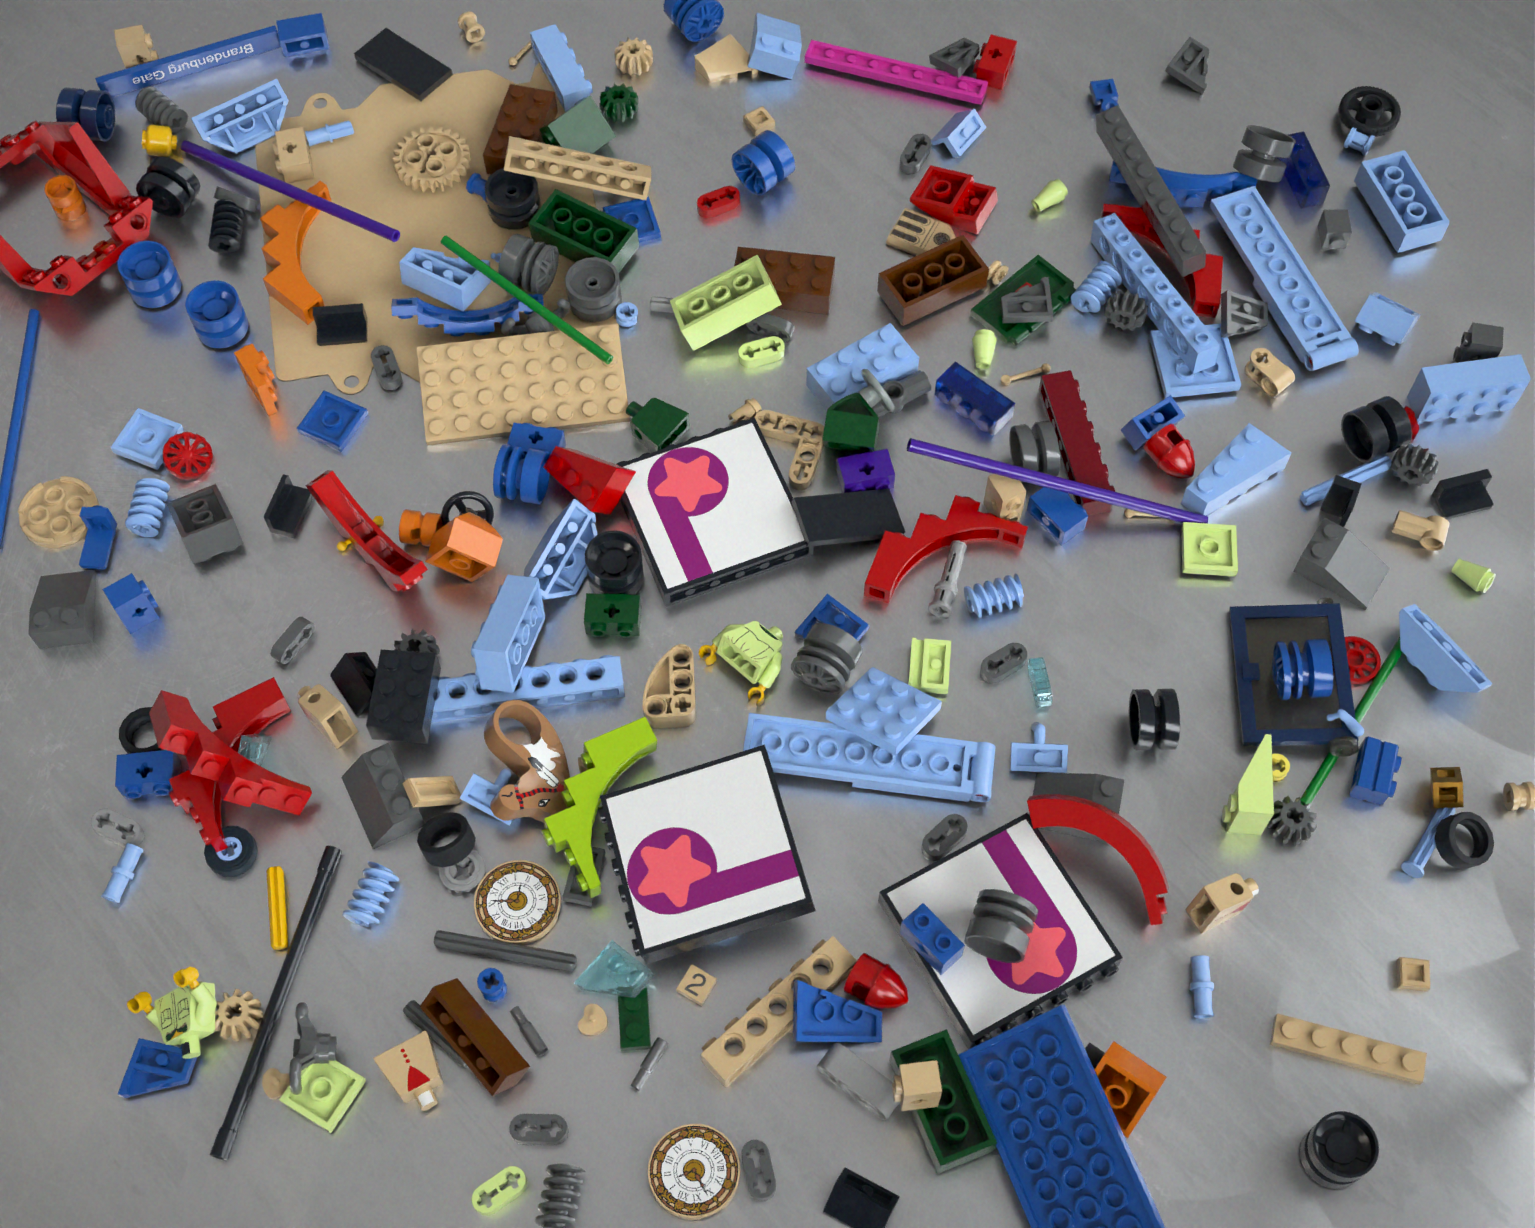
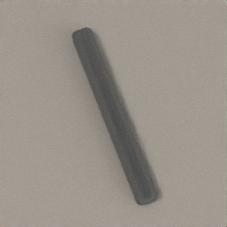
M442 930L436 931L434 937V945L438 948L564 971H574L577 962L574 954Z

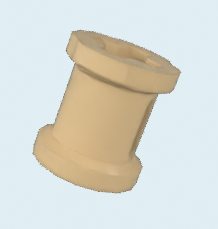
M468 11L459 16L457 20L458 26L465 31L466 39L472 43L480 41L485 35V30L482 25L478 24L476 15Z

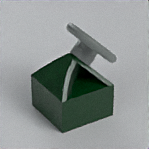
M862 369L861 375L868 387H864L858 393L850 394L838 400L827 409L822 439L825 448L859 453L876 451L880 421L879 416L872 407L879 402L889 412H893L895 407L884 388L868 369Z

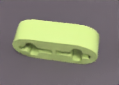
M771 336L745 343L738 351L739 362L746 368H754L777 362L784 357V342L779 337ZM770 347H774L777 351H773ZM750 353L754 357L749 358V356L746 354Z
M509 1166L503 1169L473 1192V1207L479 1214L484 1216L496 1213L526 1190V1175L516 1166ZM512 1174L514 1178L521 1177L517 1181L519 1185L517 1188L513 1189L512 1186H508L501 1191V1188L508 1184L507 1177ZM495 1192H499L492 1197V1205L487 1208L485 1204L479 1206L482 1202L480 1197L482 1194L486 1193L488 1196H491Z

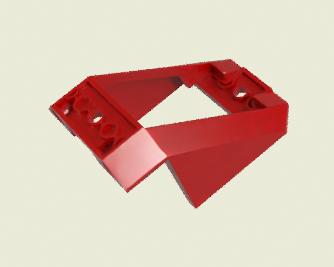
M35 120L28 124L24 130L13 136L8 134L0 139V168L8 162L18 165L35 153L60 175H67L73 178L78 189L110 215L108 217L109 222L104 227L111 235V238L97 243L93 247L94 251L88 256L83 255L75 260L72 256L59 255L50 262V268L42 270L32 268L0 235V270L21 288L73 296L117 262L119 256L127 247L144 241L149 237L153 201L149 197L131 195L78 122H37Z

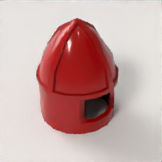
M1169 424L1159 430L1144 445L1143 449L1155 462L1158 469L1178 478H1190L1194 475V451L1189 439L1185 440L1174 424Z
M863 953L859 957L844 986L846 994L861 999L865 1002V1006L868 1007L871 1006L878 1009L897 1008L907 1004L909 1000L907 987L900 975L891 968L890 964H885L867 953Z

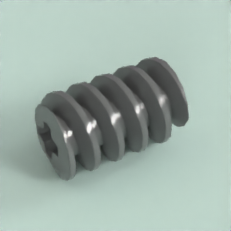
M145 87L138 93L135 101L137 111L152 123L170 127L172 134L178 133L185 127L188 121L187 113L155 87Z
M568 1164L548 1165L546 1172L552 1177L545 1178L543 1184L549 1189L541 1192V1198L547 1202L538 1205V1210L545 1215L537 1216L535 1222L542 1228H566L565 1225L567 1223H574L576 1221L575 1218L568 1215V1211L578 1210V1206L570 1202L571 1198L581 1197V1193L574 1190L573 1187L583 1185L584 1182L576 1177V1173H582L585 1170Z

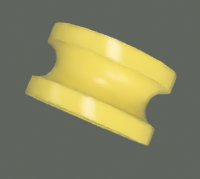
M1272 754V765L1276 766L1279 764L1281 766L1280 771H1273V782L1283 780L1290 769L1288 759L1281 754Z

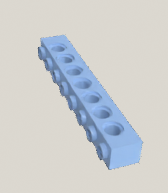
M1113 213L1093 221L1090 242L1104 260L1110 263L1120 274L1122 283L1130 293H1138L1139 298L1145 299V304L1148 306L1147 315L1191 372L1194 374L1214 366L1220 344L1118 216Z
M604 655L599 659L592 660L575 659L569 663L559 664L557 662H550L539 667L525 666L516 685L519 688L513 693L491 690L490 693L481 695L480 693L485 689H481L479 677H476V673H468L462 677L455 678L439 677L431 723L492 715L502 703L509 700H521L538 709L625 697L620 656ZM593 675H599V676H601V677H600L599 679H597V680H590V679H589V678H590L591 676H593ZM565 679H573L569 684L562 683ZM537 683H546V685L543 687H535ZM457 693H464L460 698H453Z

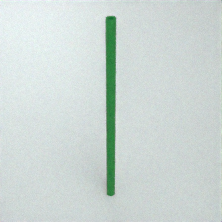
M444 236L441 239V244L604 363H611L613 356L454 240L448 236Z
M1400 637L1355 708V718L1359 724L1403 653L1400 646ZM1349 740L1335 741L1301 797V804L1303 806L1312 803Z

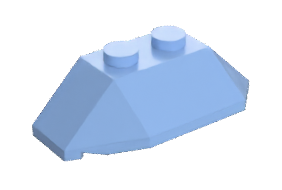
M275 79L192 117L191 120L203 141L238 154L274 137L275 132L280 131L288 98L278 80Z
M575 499L566 506L549 526L524 569L525 577L539 578L541 595L544 600L576 595L587 575L585 550L589 542L598 535L595 525L596 516L595 513Z
M1416 604L1402 608L1399 612L1401 651L1406 655L1408 662L1425 675L1430 685L1442 691L1478 693L1492 685L1491 681L1485 677V674L1428 615L1422 613Z

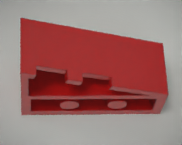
M555 446L543 467L591 512L610 515L636 473L634 470L604 461L581 451Z

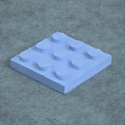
M1221 324L1204 325L1220 346L1215 365L1194 374L1160 330L1150 332L1149 338L1165 398L1170 395L1173 398L1240 390L1241 381L1229 338L1221 337Z
M872 667L826 710V719L896 755L941 709L942 701Z

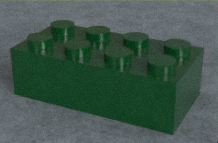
M557 189L553 191L529 222L531 237L536 243L541 241L546 245H554L557 247L560 255L574 262L584 258L598 257L612 263L617 271L620 272L639 247L636 227Z
M947 1029L891 1051L889 1059L895 1075H898L900 1065L937 1060L942 1087L938 1107L910 1110L937 1174L989 1154L995 1150L997 1145L996 1138Z

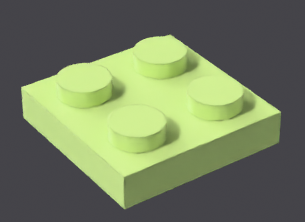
M1183 522L1181 527L1182 573L1236 577L1238 573L1236 525Z
M336 1060L329 1061V1063L312 1064L301 1071L302 1092L294 1095L289 1085L279 1101L332 1133L365 1084L366 1079Z

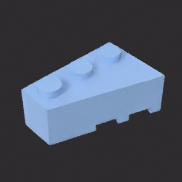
M413 247L399 262L402 284L463 312L491 282L488 277L460 257L458 259L446 257L443 252ZM481 260L490 267L489 260Z

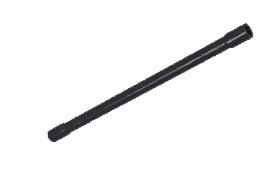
M326 846L317 868V875L224 1122L217 1133L209 1154L214 1158L227 1161L241 1117L329 881L334 875L342 850L337 847Z

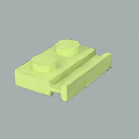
M912 637L908 685L922 692L948 694L951 641L926 638L924 640H916L915 637Z

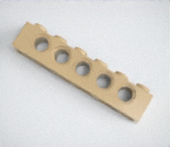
M509 136L504 171L647 200L651 183V166Z
M834 936L827 941L823 939L818 942L811 952L813 954L806 960L803 958L798 960L791 967V974L784 980L782 978L777 979L769 987V993L763 999L758 997L753 1000L746 1010L748 1012L740 1019L737 1017L732 1019L725 1026V1033L718 1039L715 1037L711 1038L702 1047V1063L725 1088L793 1028L794 992L792 988L794 980H800L808 985L832 992L848 978L857 960ZM818 965H824L829 969V972L819 975L813 969ZM774 1004H782L786 1010L782 1014H774L770 1011V1007ZM758 1023L764 1027V1030L759 1034H752L748 1031V1027L751 1024ZM731 1043H737L742 1047L741 1051L737 1054H729L725 1049Z

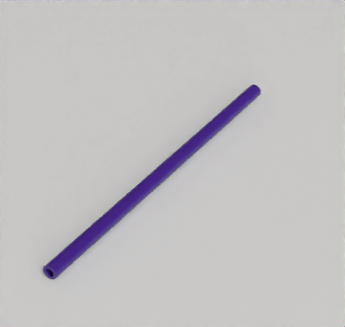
M184 140L181 144L183 152L393 242H397L400 238L399 230L188 140Z
M912 438L909 439L907 444V451L1180 523L1208 524V516Z

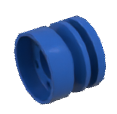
M665 0L663 4L664 12L668 18L692 42L702 41L710 37L721 25L724 17V8L718 0Z
M503 444L494 466V496L503 499L507 495L509 500H514L520 491V497L523 502L540 505L546 496L550 473L543 468L550 457V452L548 450L531 448L525 456L522 446L513 448L511 444Z
M1325 638L1305 640L1302 653H1300L1296 641H1290L1288 649L1284 641L1275 643L1272 658V675L1280 700H1288L1291 693L1295 699H1300L1303 686H1305L1310 698L1329 697L1332 694L1333 666L1330 648Z

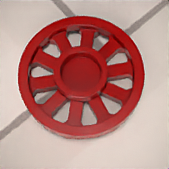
M183 432L168 439L163 448L162 458L166 469L172 475L190 480L203 476L210 469L213 453L210 444L205 438L191 432ZM180 439H184L185 446L179 441ZM190 439H194V443L190 446ZM174 444L178 449L172 448L170 445ZM200 444L204 445V447L197 449ZM170 453L176 456L167 457V454ZM207 453L208 457L201 456V454ZM198 461L205 463V467L201 466ZM178 462L175 467L171 466L172 463ZM194 466V468L197 470V473H193L191 471V467ZM182 467H186L185 473H180Z
M1356 636L1345 637L1351 685L1366 684L1374 679L1380 669L1381 658L1379 652L1373 644L1363 638ZM1349 642H1352L1353 648H1350ZM1361 645L1365 647L1363 651L1359 649ZM1331 648V649H1330V652H1331V658H1332L1333 674L1335 675L1334 664H1333V656H1332V648ZM1368 654H1372V655H1373V657H1371V658H1367L1366 656H1367Z

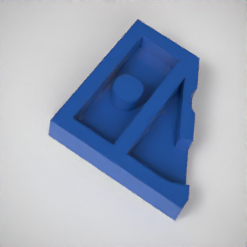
M826 594L794 633L798 638L805 639L810 628L815 623H826L843 629L859 641L870 627L868 623L829 594Z
M139 1038L118 1095L128 1098L187 1084L197 1057L184 1059L182 1058L180 1047Z

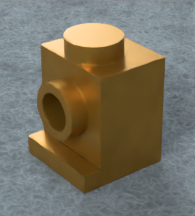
M1460 767L1430 768L1433 808L1464 807L1463 780Z

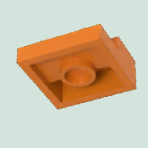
M253 344L246 345L234 352L235 357L250 389L267 415L271 416L278 412L274 404L277 398L273 392L275 388L272 383L275 376L268 366L269 361L262 350L258 352Z

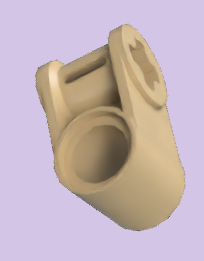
M1257 348L1252 351L1250 361L1246 364L1244 371L1248 378L1258 384L1266 394L1276 397L1295 381L1293 371L1272 355L1269 350Z

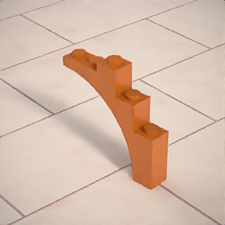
M319 181L307 190L309 193L331 201L327 185L322 181ZM295 200L285 209L277 204L260 218L265 234L272 238L261 249L267 264L274 269L263 278L269 295L309 325L314 321L313 307L325 305L322 296L309 284L302 273L301 251L307 231L321 210Z

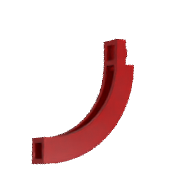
M1043 794L1028 798L1027 804L1033 829L1049 826L1075 828L1093 834L1114 847L1130 864L1140 882L1151 926L1163 924V915L1168 914L1165 897H1159V894L1168 893L1169 885L1166 875L1154 850L1133 825L1107 807L1076 796Z

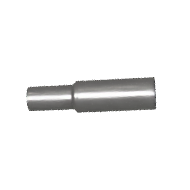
M519 1006L511 1009V1015L519 1025V1030L536 1056L544 1054L548 1047L532 1023L527 1020Z
M659 1037L655 1040L640 1065V1070L631 1083L634 1089L639 1091L648 1075L653 1072L669 1045L665 1040Z

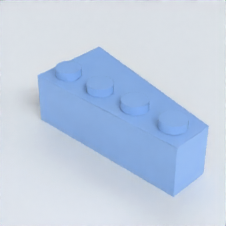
M1249 423L1186 488L1181 505L1191 512L1208 516L1228 504L1229 500L1246 493L1252 486L1257 483L1261 484L1272 474L1284 470L1292 452Z

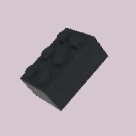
M381 649L366 727L372 739L428 744L441 671L436 653Z

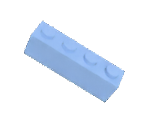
M556 24L530 32L532 49L566 112L576 102L593 93L591 83L588 79H584V71L581 64H576L574 51L572 48L567 47L566 36L564 32L560 33Z

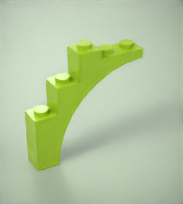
M646 717L584 742L581 758L587 771L564 780V791L561 792L566 806L570 808L544 818L545 829L541 830L547 846L553 845L556 853L564 850L570 867L575 865L579 873L576 875V880L581 891L587 890L590 898L601 894V883L594 866L591 848L592 829L598 807L601 805L600 796L605 795L619 776L635 762L656 751L657 738Z

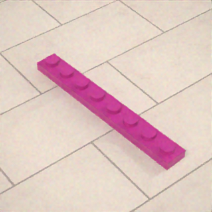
M811 40L804 59V63L979 105L983 102L988 86L987 81L966 76L958 78L945 71Z

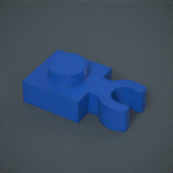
M1113 79L1090 82L1089 89L1094 105H1101L1100 113L1114 106H1119L1117 103L1119 95Z

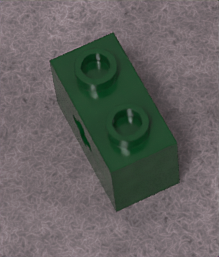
M586 593L584 612L586 634H591L595 637H603L605 635H618L623 638L640 636L642 609L640 595Z

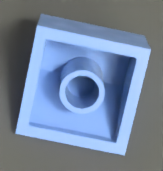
M1375 292L1368 296L1355 322L1360 324L1358 328L1369 334L1375 331L1382 335L1381 340L1394 346L1395 343H1403L1421 314Z

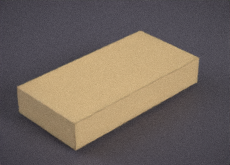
M453 776L407 778L403 783L413 807L458 805L462 801Z

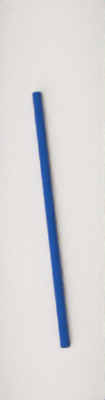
M30 309L28 314L0 479V546L39 318V311L36 309Z

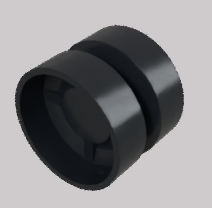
M1384 396L1368 403L1366 406H1361L1347 412L1341 420V431L1346 446L1352 455L1363 463H1369L1386 455V453L1394 452L1400 446H1407L1412 438L1411 423L1406 411L1397 400L1390 396Z
M614 530L600 533L589 542L585 550V563L592 591L595 594L635 595L641 588L644 580L642 553L636 539L625 532Z
M1337 1111L1324 1116L1305 1134L1300 1146V1158L1306 1173L1318 1184L1332 1189L1346 1188L1354 1184L1374 1167L1379 1155V1143L1372 1127L1360 1116L1345 1111Z

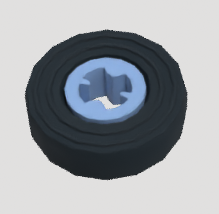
M239 826L223 827L221 829L228 848L232 846L235 854L229 856L227 848L216 852L212 844L208 846L205 845L204 856L206 863L214 873L223 877H235L251 868L256 860L257 845L254 837L246 829Z

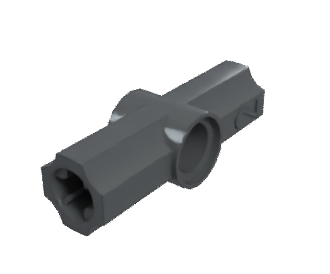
M919 370L900 381L886 382L883 385L884 390L889 397H896L890 398L895 407L894 411H887L880 402L873 406L872 409L879 417L887 413L900 412L904 404L931 391V384L924 371Z

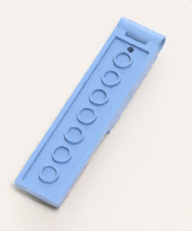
M1255 186L1212 199L1209 205L1254 276L1253 286L1263 302L1268 303L1269 312L1301 363L1304 362L1305 367L1309 371H1314L1357 356L1359 351L1355 339L1351 337Z
M749 713L743 751L765 744L773 772L852 782V787L956 801L988 802L991 800L996 749L991 743L916 734L894 755L833 723Z

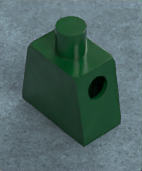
M651 398L644 406L632 401L626 409V414L632 417L630 424L633 436L651 453L674 444L690 428L689 413L657 398Z

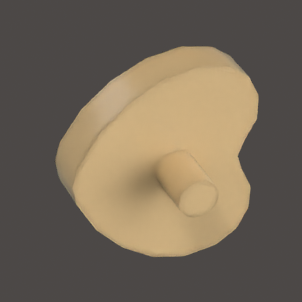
M588 1004L584 1009V1017L578 1022V1029L584 1035L593 1036L606 1030L608 1021L604 1010L599 1005Z
M276 1068L268 1069L262 1078L264 1092L270 1099L281 1098L290 1085L289 1074H281Z

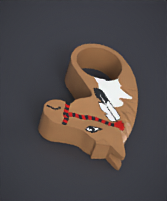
M509 700L502 703L484 727V740L489 750L519 777V780L515 785H505L490 803L491 810L497 818L504 821L531 817L544 823V818L570 808L566 806L561 794L564 791V780L570 778L562 743L547 718L534 706L521 700ZM512 718L521 722L529 731L531 744L519 745L508 740L501 732L499 719Z

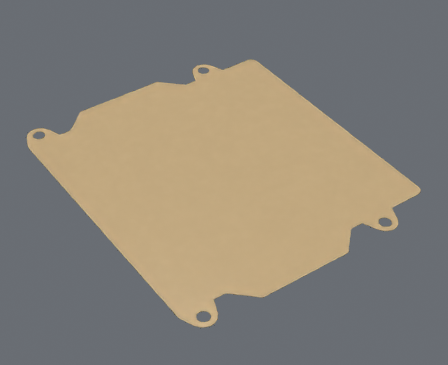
M540 63L534 68L531 81L515 84L488 69L453 74L422 101L414 98L393 83L379 85L357 108L344 110L341 109L331 95L317 93L306 101L301 116L283 118L280 131L303 127L304 131H311L326 127L325 124L330 126L344 121L351 122L354 130L353 134L333 139L332 143L326 141L309 146L314 178L288 184L307 191L310 187L322 181L327 185L331 202L399 230L400 238L397 242H393L323 211L317 215L303 241L301 251L302 273L309 284L322 296L325 306L363 303L367 315V342L318 346L315 320L307 325L269 295L275 371L279 380L289 381L328 374L337 389L342 393L355 394L363 390L368 383L372 368L374 367L371 359L372 350L378 346L385 345L393 350L400 371L420 383L417 347L505 337L501 333L502 325L499 322H494L495 332H490L488 335L481 336L475 333H465L463 336H451L450 333L444 334V324H439L438 327L427 328L424 325H418V315H413L409 319H400L398 316H392L391 304L392 299L418 297L422 301L440 308L459 310L402 284L399 262L413 247L443 252L446 257L458 259L459 256L441 244V239L444 236H448L478 259L489 260L490 267L498 272L499 263L491 258V254L502 253L507 241L513 234L532 238L529 226L522 229L509 230L499 227L494 223L489 215L488 202H485L481 196L475 193H468L466 184L474 173L480 174L485 180H488L491 175L486 174L483 153L509 85L513 84L554 92L546 74L542 72ZM556 95L557 118L565 111ZM323 98L327 101V105L324 108L314 107V102L317 99ZM430 126L433 127L434 131H437L442 126L443 132L450 128L452 135L458 132L459 137L464 138L469 146L471 161L469 162L470 169H466L467 175H460V183L452 181V188L444 185V191H441L439 187H436L434 193H432L431 188H427L423 193L420 186L416 190H413L412 184L405 186L404 180H399L393 162V157H395L394 150L399 149L398 142L405 143L403 137L411 138V131L419 134L420 128H423L425 132L429 131ZM276 136L255 145L257 170L285 182L283 174H278L275 160H279V156H275L272 142H276ZM535 177L538 183L541 207L553 191L557 189L596 208L593 189ZM259 184L261 217L277 204L285 209L291 202L295 201L293 198ZM263 228V239L265 246L268 241L272 240V238L265 234ZM560 254L553 283L543 295L544 306L551 312L559 308L557 305L558 299L568 300L565 276L568 269L575 263ZM266 262V272L268 274L274 269ZM491 280L488 286L465 311L494 307L512 299L514 296ZM523 286L519 287L521 290H523V291H524L525 293H527V294H534L533 292H527V291H525V290L523 289ZM570 309L568 314L561 318L575 329L618 324L616 322V313L604 321L589 322L575 316ZM519 312V321H515L514 326L525 325L529 314ZM553 326V328H554L555 331H559L558 328H556L555 326ZM381 356L382 363H387L386 357ZM349 376H356L359 379V383L356 387L349 388L344 384L345 379Z

